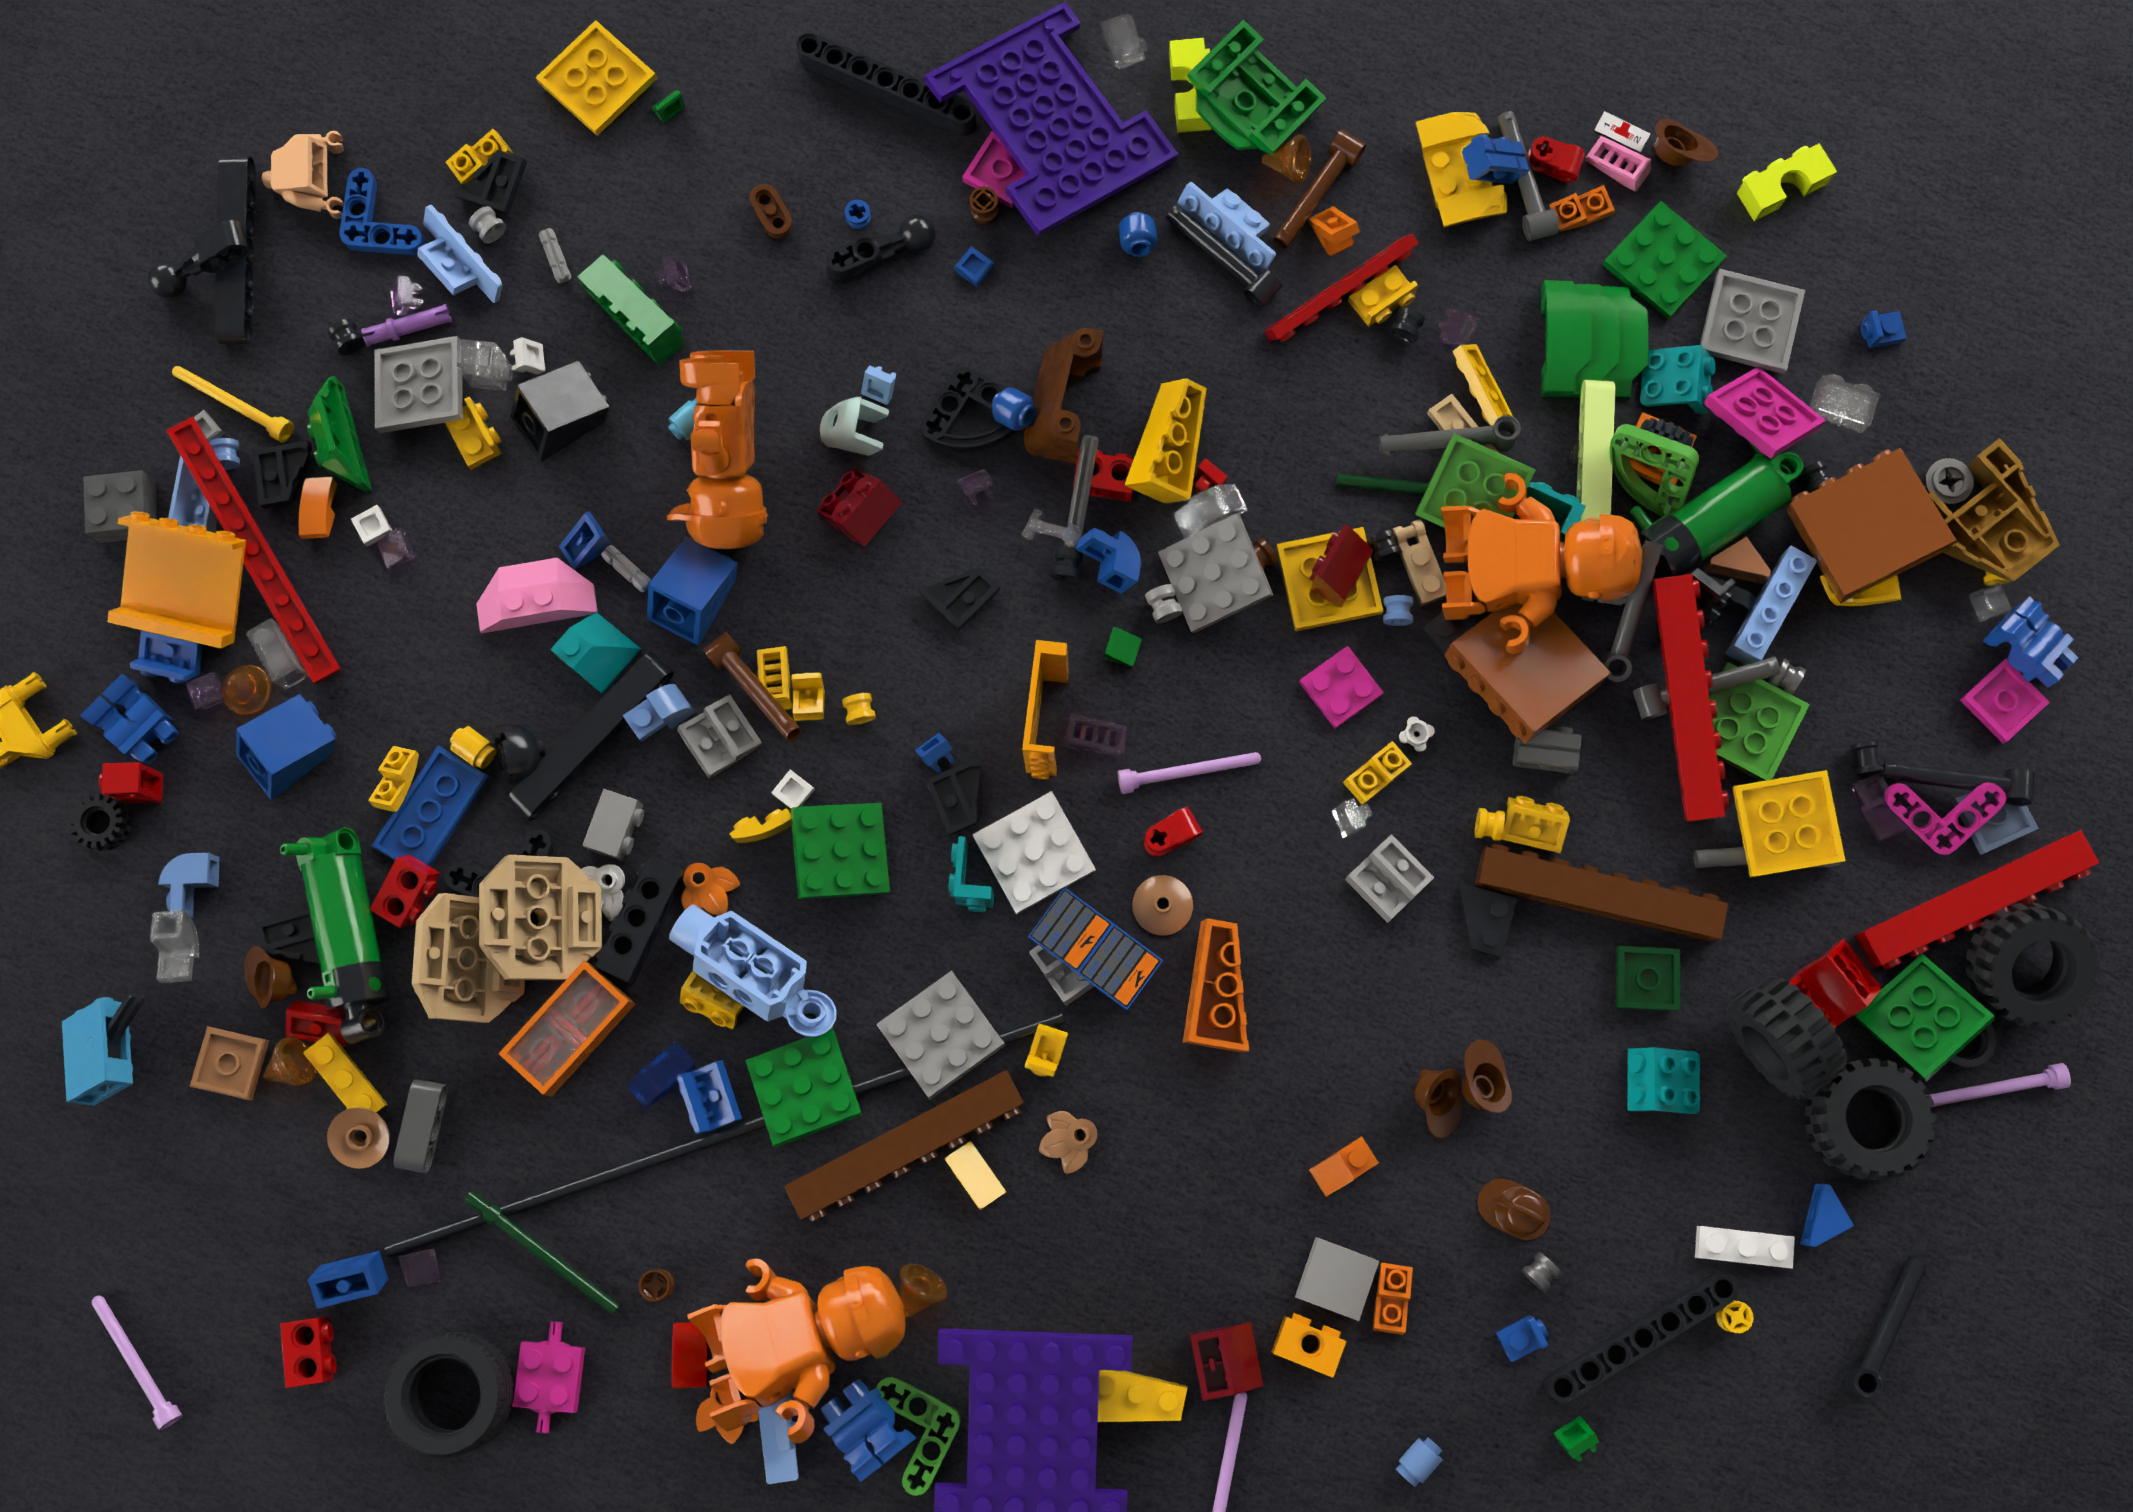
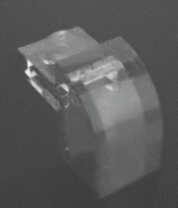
M1125 13L1100 22L1107 48L1118 69L1145 60L1143 52L1148 51L1146 41L1138 37L1131 14Z
M1224 484L1212 487L1188 499L1190 503L1173 515L1184 538H1187L1236 513L1241 515L1247 511V508L1236 485Z
M184 910L153 913L150 941L159 950L156 979L161 984L192 981L194 958H199V940L193 920Z

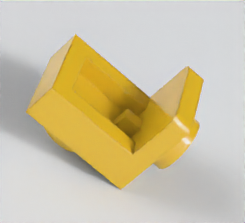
M821 673L793 674L791 681L793 686L794 721L824 719L825 690Z
M1039 1023L1024 1067L1030 1069L1032 1073L1038 1076L1053 1077L1059 1065L1068 1033Z

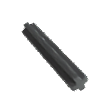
M1084 435L1082 438L1064 546L1077 547V542L1082 537L1099 441L1098 437Z

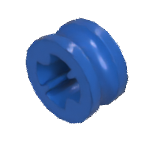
M853 200L846 205L844 211L845 219L850 227L862 229L869 224L871 215L870 208L866 202ZM858 210L859 213H862L863 217L858 219L856 216H853V211Z

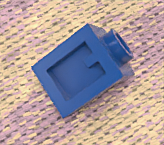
M1877 310L1870 311L1862 321L1861 334L1864 339H1867L1869 348L1903 343L1907 339L1900 311L1878 315Z
M1528 1315L1495 1332L1510 1362L1539 1348L1543 1349L1549 1346L1545 1339L1549 1337L1547 1329L1540 1319L1535 1320L1533 1316Z

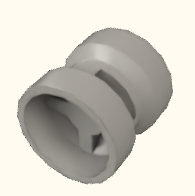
M1172 584L1156 587L1145 594L1147 603L1153 607L1152 615L1157 624L1170 621L1183 613L1180 603L1175 601V590Z

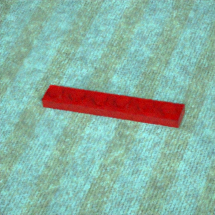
M1410 234L1401 237L1264 330L1269 341L1280 339L1283 342L1296 333L1294 328L1301 323L1304 326L1312 323L1320 317L1318 315L1319 311L1325 307L1330 310L1343 301L1341 296L1349 291L1351 294H1354L1365 287L1364 281L1372 275L1374 278H1377L1389 270L1388 264L1394 260L1401 262L1413 254L1410 249L1419 244L1415 236Z

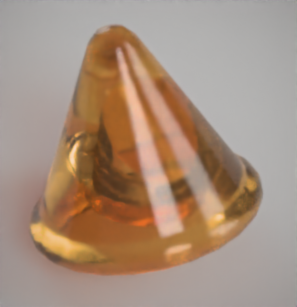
M1298 134L1282 144L1272 155L1269 153L1264 154L1262 162L1291 179L1295 184H1301L1306 180L1311 166L1309 142L1304 135Z
M251 665L240 666L231 671L225 678L222 686V697L229 709L239 714H253L260 711L268 703L272 692L271 681L268 675L262 669Z
M293 1037L279 1040L264 1071V1079L270 1082L286 1083L294 1086L308 1085L316 1075L315 1067L303 1053L309 1047L301 1040Z
M911 1263L904 1265L900 1269V1298L905 1318L935 1303H940L947 1297L945 1283L929 1268Z

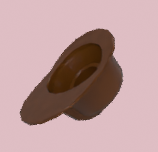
M1661 119L1656 123L1655 131L1657 138L1652 146V151L1667 164L1684 166L1693 160L1706 163L1717 159L1719 153L1717 147L1704 136L1687 129L1682 124L1671 119Z
M253 946L248 951L244 963V977L249 991L258 1001L261 1008H266L272 1002L283 1001L288 995L297 992L298 988L292 977L289 964L270 958L260 946Z
M1476 1040L1470 1043L1465 1051L1464 1069L1466 1074L1462 1079V1094L1466 1101L1477 1110L1484 1109L1490 1113H1501L1507 1110L1512 1099L1511 1087L1503 1058L1494 1044L1487 1040Z
M1450 1068L1442 1072L1428 1069L1420 1070L1419 1081L1414 1092L1415 1101L1425 1111L1429 1131L1435 1137L1443 1138L1449 1136L1458 1126L1462 1116L1463 1103L1459 1073L1455 1069Z
M1504 1178L1490 1181L1479 1192L1477 1200L1479 1213L1484 1221L1491 1226L1522 1240L1536 1239L1544 1234L1548 1228L1551 1218L1550 1208L1546 1200L1537 1192Z

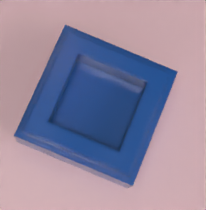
M971 246L954 266V272L977 288L993 269L994 262Z

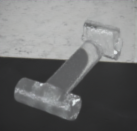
M1033 510L1021 534L1022 537L1032 540L1035 533L1039 532L1061 538L1066 545L1075 547L1082 533L1079 526L1070 523L1068 528L1044 522L1042 519L1045 514L1040 510Z

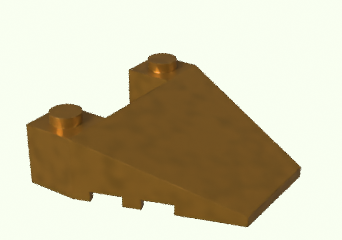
M1999 438L1967 465L1973 477L1984 488L1983 491L1954 513L1947 508L1933 491L1929 493V496L1956 539L1951 549L1943 553L2013 583L2060 545L2044 511L2039 509L2034 498L2036 493L2032 485L2029 486L2025 479L2021 461Z

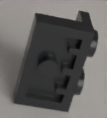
M1697 568L1691 573L1693 580H1698L1700 586V598H1696L1697 610L1703 611L1704 628L1707 626L1712 628L1723 615L1720 612L1721 608L1723 609L1733 598L1734 594L1731 591L1736 581L1731 578L1721 586Z

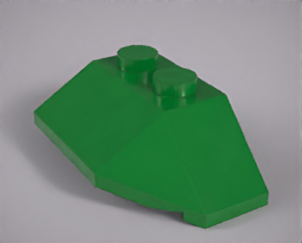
M331 376L315 396L308 411L310 423L307 424V429L311 439L315 440L317 450H314L315 459L318 465L324 467L331 475L366 493L371 492V484L344 385L335 376Z

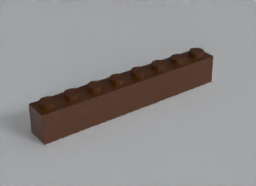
M1492 844L1491 848L1486 847L1481 852L1475 887L1709 942H1716L1722 939L1728 903L1719 901L1720 897L1713 894L1702 893L1701 897L1689 894L1690 890L1683 887L1672 886L1671 889L1659 887V883L1656 881L1641 879V882L1629 880V876L1626 874L1611 872V875L1599 873V869L1596 867L1581 865V868L1569 866L1568 861L1551 858L1549 862L1539 859V855L1536 853L1521 851L1519 855L1509 852L1508 847Z
M1005 1070L792 1181L784 1187L800 1220L809 1218L810 1222H814L827 1215L826 1208L837 1204L838 1208L854 1201L855 1197L853 1194L865 1189L866 1193H869L883 1185L881 1179L891 1174L894 1179L911 1171L910 1164L918 1160L924 1164L938 1157L937 1150L946 1145L951 1150L966 1142L964 1136L973 1131L980 1135L994 1127L992 1121L1002 1116L1005 1121L1021 1113L1019 1107L1025 1104L1009 1072Z

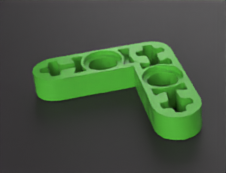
M886 1377L876 1387L882 1394L881 1398L891 1406L894 1412L926 1428L902 1478V1484L906 1492L914 1496L922 1495L930 1487L961 1423L960 1415L950 1405L895 1377ZM891 1383H894L896 1385L895 1391L902 1396L905 1394V1389L911 1392L904 1402L903 1409L897 1406L901 1401L900 1399L891 1397L889 1400H886L884 1398L883 1386L888 1387ZM920 1397L926 1401L927 1410L923 1415L917 1416L911 1413L909 1404L913 1398ZM948 1412L952 1414L951 1421L955 1425L954 1427L948 1426L942 1436L949 1438L947 1443H945L940 1437L930 1435L929 1432L931 1429L936 1433L941 1426L938 1416H945ZM929 1441L936 1442L940 1446V1456L934 1460L927 1459L923 1454V1446ZM918 1458L924 1465L933 1466L934 1469L930 1472L926 1468L922 1476V1480L926 1482L925 1486L918 1485L915 1489L911 1486L912 1480L908 1477L909 1474L915 1475L921 1466L920 1464H915Z

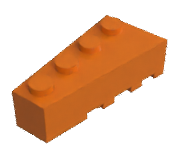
M1208 918L1201 921L1183 1043L1241 1053L1249 1052L1237 923Z

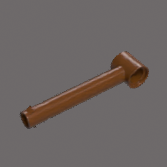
M1343 129L1338 132L1328 150L1332 156L1273 237L1274 242L1278 246L1286 249L1346 164L1353 167L1359 161L1367 146L1366 143Z
M726 631L703 649V652L718 670H721L723 667L727 669L787 741H793L799 737L801 728L738 656L742 653V650Z

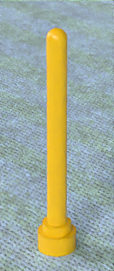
M175 366L172 369V374L178 379L266 427L270 437L284 443L291 437L294 431L293 422L284 417L272 418L181 366Z

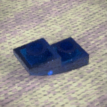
M675 1041L646 1065L627 1084V1088L647 1109L671 1091V1086L678 1081V1075L692 1071L696 1063Z

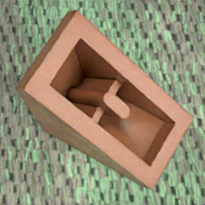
M1747 536L1711 558L1703 569V572L1757 584H1763L1771 574V570Z

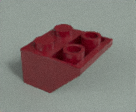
M852 468L851 471L842 476L839 485L833 492L823 498L816 512L850 540L865 547L902 504V501L881 479Z
M1346 524L1340 533L1336 530L1333 532L1323 554L1326 558L1320 555L1309 580L1313 581L1311 592L1340 608L1344 605L1373 552V549Z
M1251 1322L1189 1334L1203 1401L1235 1395L1264 1386Z

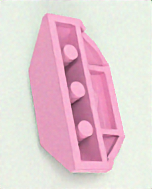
M559 558L499 567L476 604L481 633L598 613L594 584Z

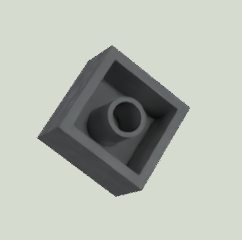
M143 470L83 477L85 533L99 543L127 540L129 527L119 525L117 522L118 518L128 516L133 511L148 513L150 518L158 520L156 480Z

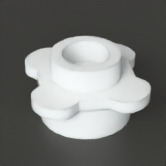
M1410 717L1407 720L1405 731L1399 734V740L1402 743L1414 746L1416 751L1421 752L1426 749V742L1429 737L1434 735L1435 731L1433 726L1427 725L1417 717ZM1414 732H1419V736H1414Z

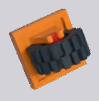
M1642 412L1636 423L1638 428L1690 447L1693 446L1697 437L1683 430L1680 426H1674L1672 422L1667 423ZM1648 446L1652 453L1662 454L1658 447ZM1628 457L1632 468L1638 476L1661 485L1665 470ZM1670 478L1671 483L1675 485L1678 479Z

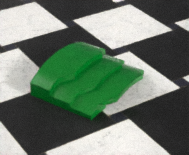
M1242 20L1187 76L1196 89V112L1219 136L1237 150L1259 148L1272 155L1323 105L1326 97L1307 79L1296 87L1258 51L1264 39L1248 23Z
M1544 280L1541 286V314H1546V361L1542 367V397L1580 398L1583 380L1613 381L1615 383V399H1630L1632 380L1648 365L1647 309L1631 298L1629 287H1610L1599 284H1574L1573 281Z

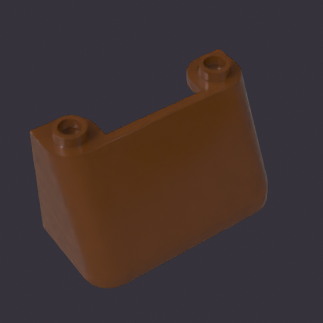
M1082 328L1055 342L1045 350L1033 396L1036 416L1032 424L1026 427L1024 433V445L1030 454L1077 464L1078 452L1081 449L1078 439L1081 422L1075 413L1062 410L1061 408L1069 378L1083 380L1085 373L1093 368L1101 369L1104 357V331Z

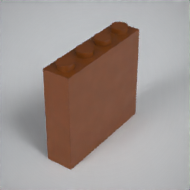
M1901 448L1893 452L1890 449L1876 455L1873 458V462L1865 466L1862 463L1857 464L1846 471L1847 475L1837 480L1835 477H1831L1819 484V489L1811 493L1803 491L1791 499L1792 502L1788 507L1787 513L1813 558L1817 560L1816 563L1840 603L1951 549L1956 542L1954 535Z
M1517 603L1509 608L1495 611L1452 642L1444 657L1447 659L1450 667L1467 680L1471 690L1479 694L1488 703L1490 710L1504 720L1509 726L1511 733L1527 744L1599 688L1611 672L1555 613L1537 627L1529 628L1530 640L1526 649L1516 654L1508 653L1506 651L1508 640L1518 638L1521 631L1516 628H1510L1505 631L1500 625V620L1509 615L1519 616L1518 612L1524 604L1519 605Z

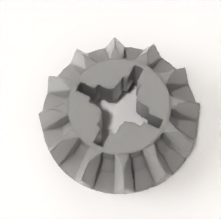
M1946 458L1938 460L1931 465L1925 474V488H1928L1929 492L1933 491L1944 504L1955 505L1962 502L1971 494L1974 486V479L1970 469L1956 459ZM1945 476L1949 480H1959L1951 486V489H1949L1948 485L1939 484L1945 479Z

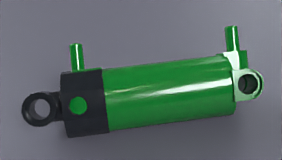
M1749 442L1757 454L1747 464L1672 514H1666L1652 523L1640 506L1630 510V514L1643 530L1638 534L1641 547L1645 540L1663 545V555L1660 554L1654 576L1659 579L1685 575L1700 565L1701 561L1790 503L1792 496L1789 485L1802 472L1803 462L1801 458L1795 453L1786 452L1770 459Z
M344 827L323 838L303 837L297 843L282 844L280 847L281 854L283 856H296L298 866H300V871H302L321 969L320 978L322 986L310 987L307 995L311 1000L325 999L328 1013L346 1014V1017L341 1022L340 1031L342 1037L349 1044L358 1045L376 1038L384 1032L385 1020L380 1011L375 1009L374 1006L389 1001L390 996L384 965L380 958L372 912L369 910L370 902L361 862L359 839L352 829Z

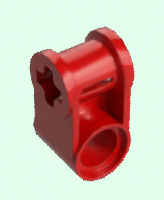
M1539 137L1533 142L1531 150L1527 155L1533 172L1554 177L1562 182L1571 183L1578 179L1585 151L1574 144H1566L1549 137Z
M1187 806L1151 826L1145 834L1144 847L1147 853L1154 857L1164 856L1172 850L1194 841L1203 834V831ZM1154 835L1158 839L1164 838L1162 846L1158 843L1152 844Z

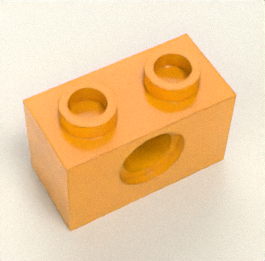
M1293 1313L1292 1319L1284 1316L1271 1352L1333 1378L1346 1344L1345 1340L1339 1338L1341 1332L1323 1325L1322 1330H1318L1310 1326V1319ZM1309 1334L1315 1335L1318 1340V1346L1313 1352H1305L1301 1346L1302 1339Z

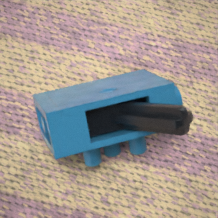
M132 991L125 997L123 1002L114 1001L110 997L98 998L92 1004L77 1010L75 1014L62 1021L66 1102L95 1106L133 1084L129 1024L145 1001L142 995Z

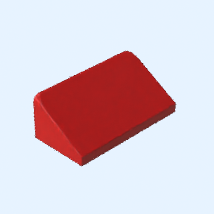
M296 1000L286 1009V1037L317 1042L327 1033H331L339 1044L345 1047L347 1042L342 1037L340 1025L346 1014L328 1013L326 1005Z
M692 1322L673 1323L672 1388L707 1387V1367L705 1362L708 1355V1342Z

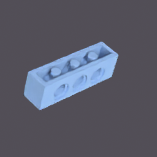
M1790 546L1780 555L1771 571L1770 577L1766 580L1750 612L1745 617L1727 649L1726 655L1744 665L1762 660L1817 562L1815 558L1793 546Z

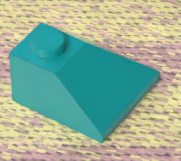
M597 612L571 626L551 648V651L560 660L602 694L605 693L642 650Z

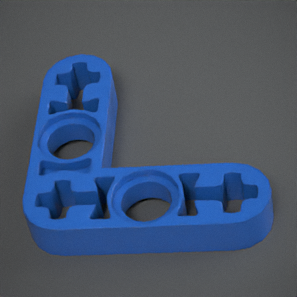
M365 168L353 170L347 179L339 232L342 242L353 251L416 255L418 248L426 244L421 231L412 225L372 222L377 181L372 173ZM363 178H366L368 183H363L361 190L357 183H361ZM358 203L365 204L366 208L362 214L353 215L351 213L354 205ZM355 231H357L360 236H356L354 241H352L349 236H353ZM388 232L390 234V238L386 243H376L375 239L379 233ZM411 235H414L417 240L411 241V245H408L405 240H409Z

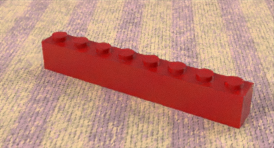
M1692 574L1652 580L1684 818L1686 821L1725 817L1724 809H1729V798L1727 791H1722L1720 779H1725V769L1723 761H1718L1716 749H1721V739L1719 731L1713 730L1712 719L1717 718L1715 701H1709L1708 689L1713 688L1711 671H1705L1704 659L1709 658L1707 641H1701L1700 628H1704L1705 625L1703 611L1697 610L1696 598H1700L1698 580H1693Z
M2082 830L1854 936L1871 968L1882 965L1884 970L1902 963L1899 957L1907 953L1914 957L1929 950L1927 944L1937 940L1938 944H1942L1955 938L1954 931L1962 927L1967 932L1979 927L1983 923L1981 918L1991 915L1994 919L1995 916L1993 914L2002 908L2010 911L2009 905L2016 902L2023 905L2038 899L2035 893L2043 889L2048 894L2065 886L2062 882L2064 879L2072 877L2073 881H2076L2091 874L2089 868L2098 864L2099 861Z

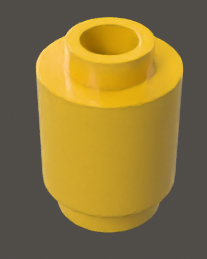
M469 726L464 729H457L450 738V743H452L451 751L473 767L486 768L497 753V750L493 748L492 742Z

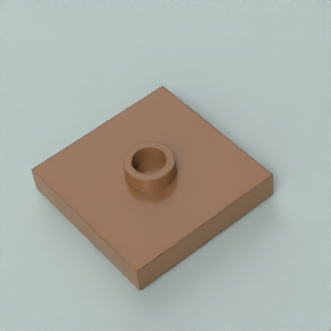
M207 1026L190 1087L252 1101L270 1040Z

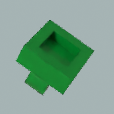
M1581 1416L1554 1432L1560 1445L1572 1459L1575 1458L1578 1462L1582 1461L1580 1454L1590 1449L1592 1453L1596 1452L1595 1445L1599 1443L1595 1432Z

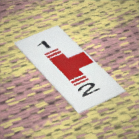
M1605 111L1595 128V131L1638 152L1642 151L1650 136V133Z

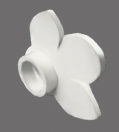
M607 864L600 868L593 866L582 868L581 870L589 879H593L601 886V910L609 921H613L616 916H619L624 907L622 905L624 895L621 890L625 884L623 871L614 864ZM607 874L612 877L611 885L605 882Z

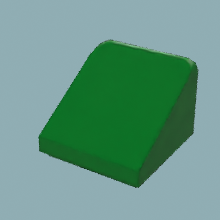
M676 90L655 104L652 110L664 123L683 110L686 105L680 91Z
M1113 627L1105 651V659L1133 667L1142 639L1122 629Z

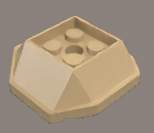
M507 855L479 884V947L505 980H566L583 961L593 957L602 948L601 886L593 879H589L567 857ZM531 912H534L538 917L537 926L530 920Z
M448 893L438 894L417 919L412 985L429 1018L488 1023L498 1016L511 1002H515L524 994L525 980H505L479 947L478 897Z

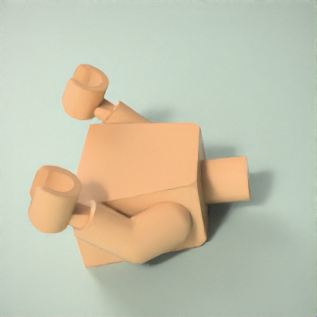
M330 131L326 137H321V134L294 135L283 147L273 151L271 154V170L263 172V184L282 195L286 202L297 207L321 212V209L328 210L333 218H342V212L332 210L335 205H344L341 199L331 197L327 201L322 200L324 197H328L327 146L329 151L334 154L342 153L344 151L343 144L338 143L343 141L341 135L337 131Z

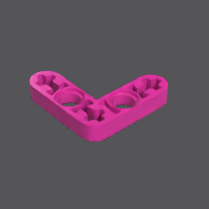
M1896 783L1889 786L1885 791L1884 800L1887 806L1935 852L1947 855L1960 847L2002 809L2006 802V794L2003 789L1994 783H1982L1943 819L1905 784ZM1987 791L1990 793L1996 792L1993 795L1996 799L1993 803L1985 802L1984 794ZM1907 792L1904 798L1912 807L1907 810L1900 802L1893 804L1896 801L1895 793L1904 794ZM1975 802L1984 810V812L1981 814L1979 810H1977L1971 804ZM1921 811L1928 812L1930 816L1929 822L1925 826H1915L1913 823L1915 814ZM1964 811H1972L1974 813V821L1969 826H1961L1958 823V817ZM1952 823L1961 833L1957 835L1948 825ZM1938 835L1947 836L1949 843L1947 845L1938 844Z

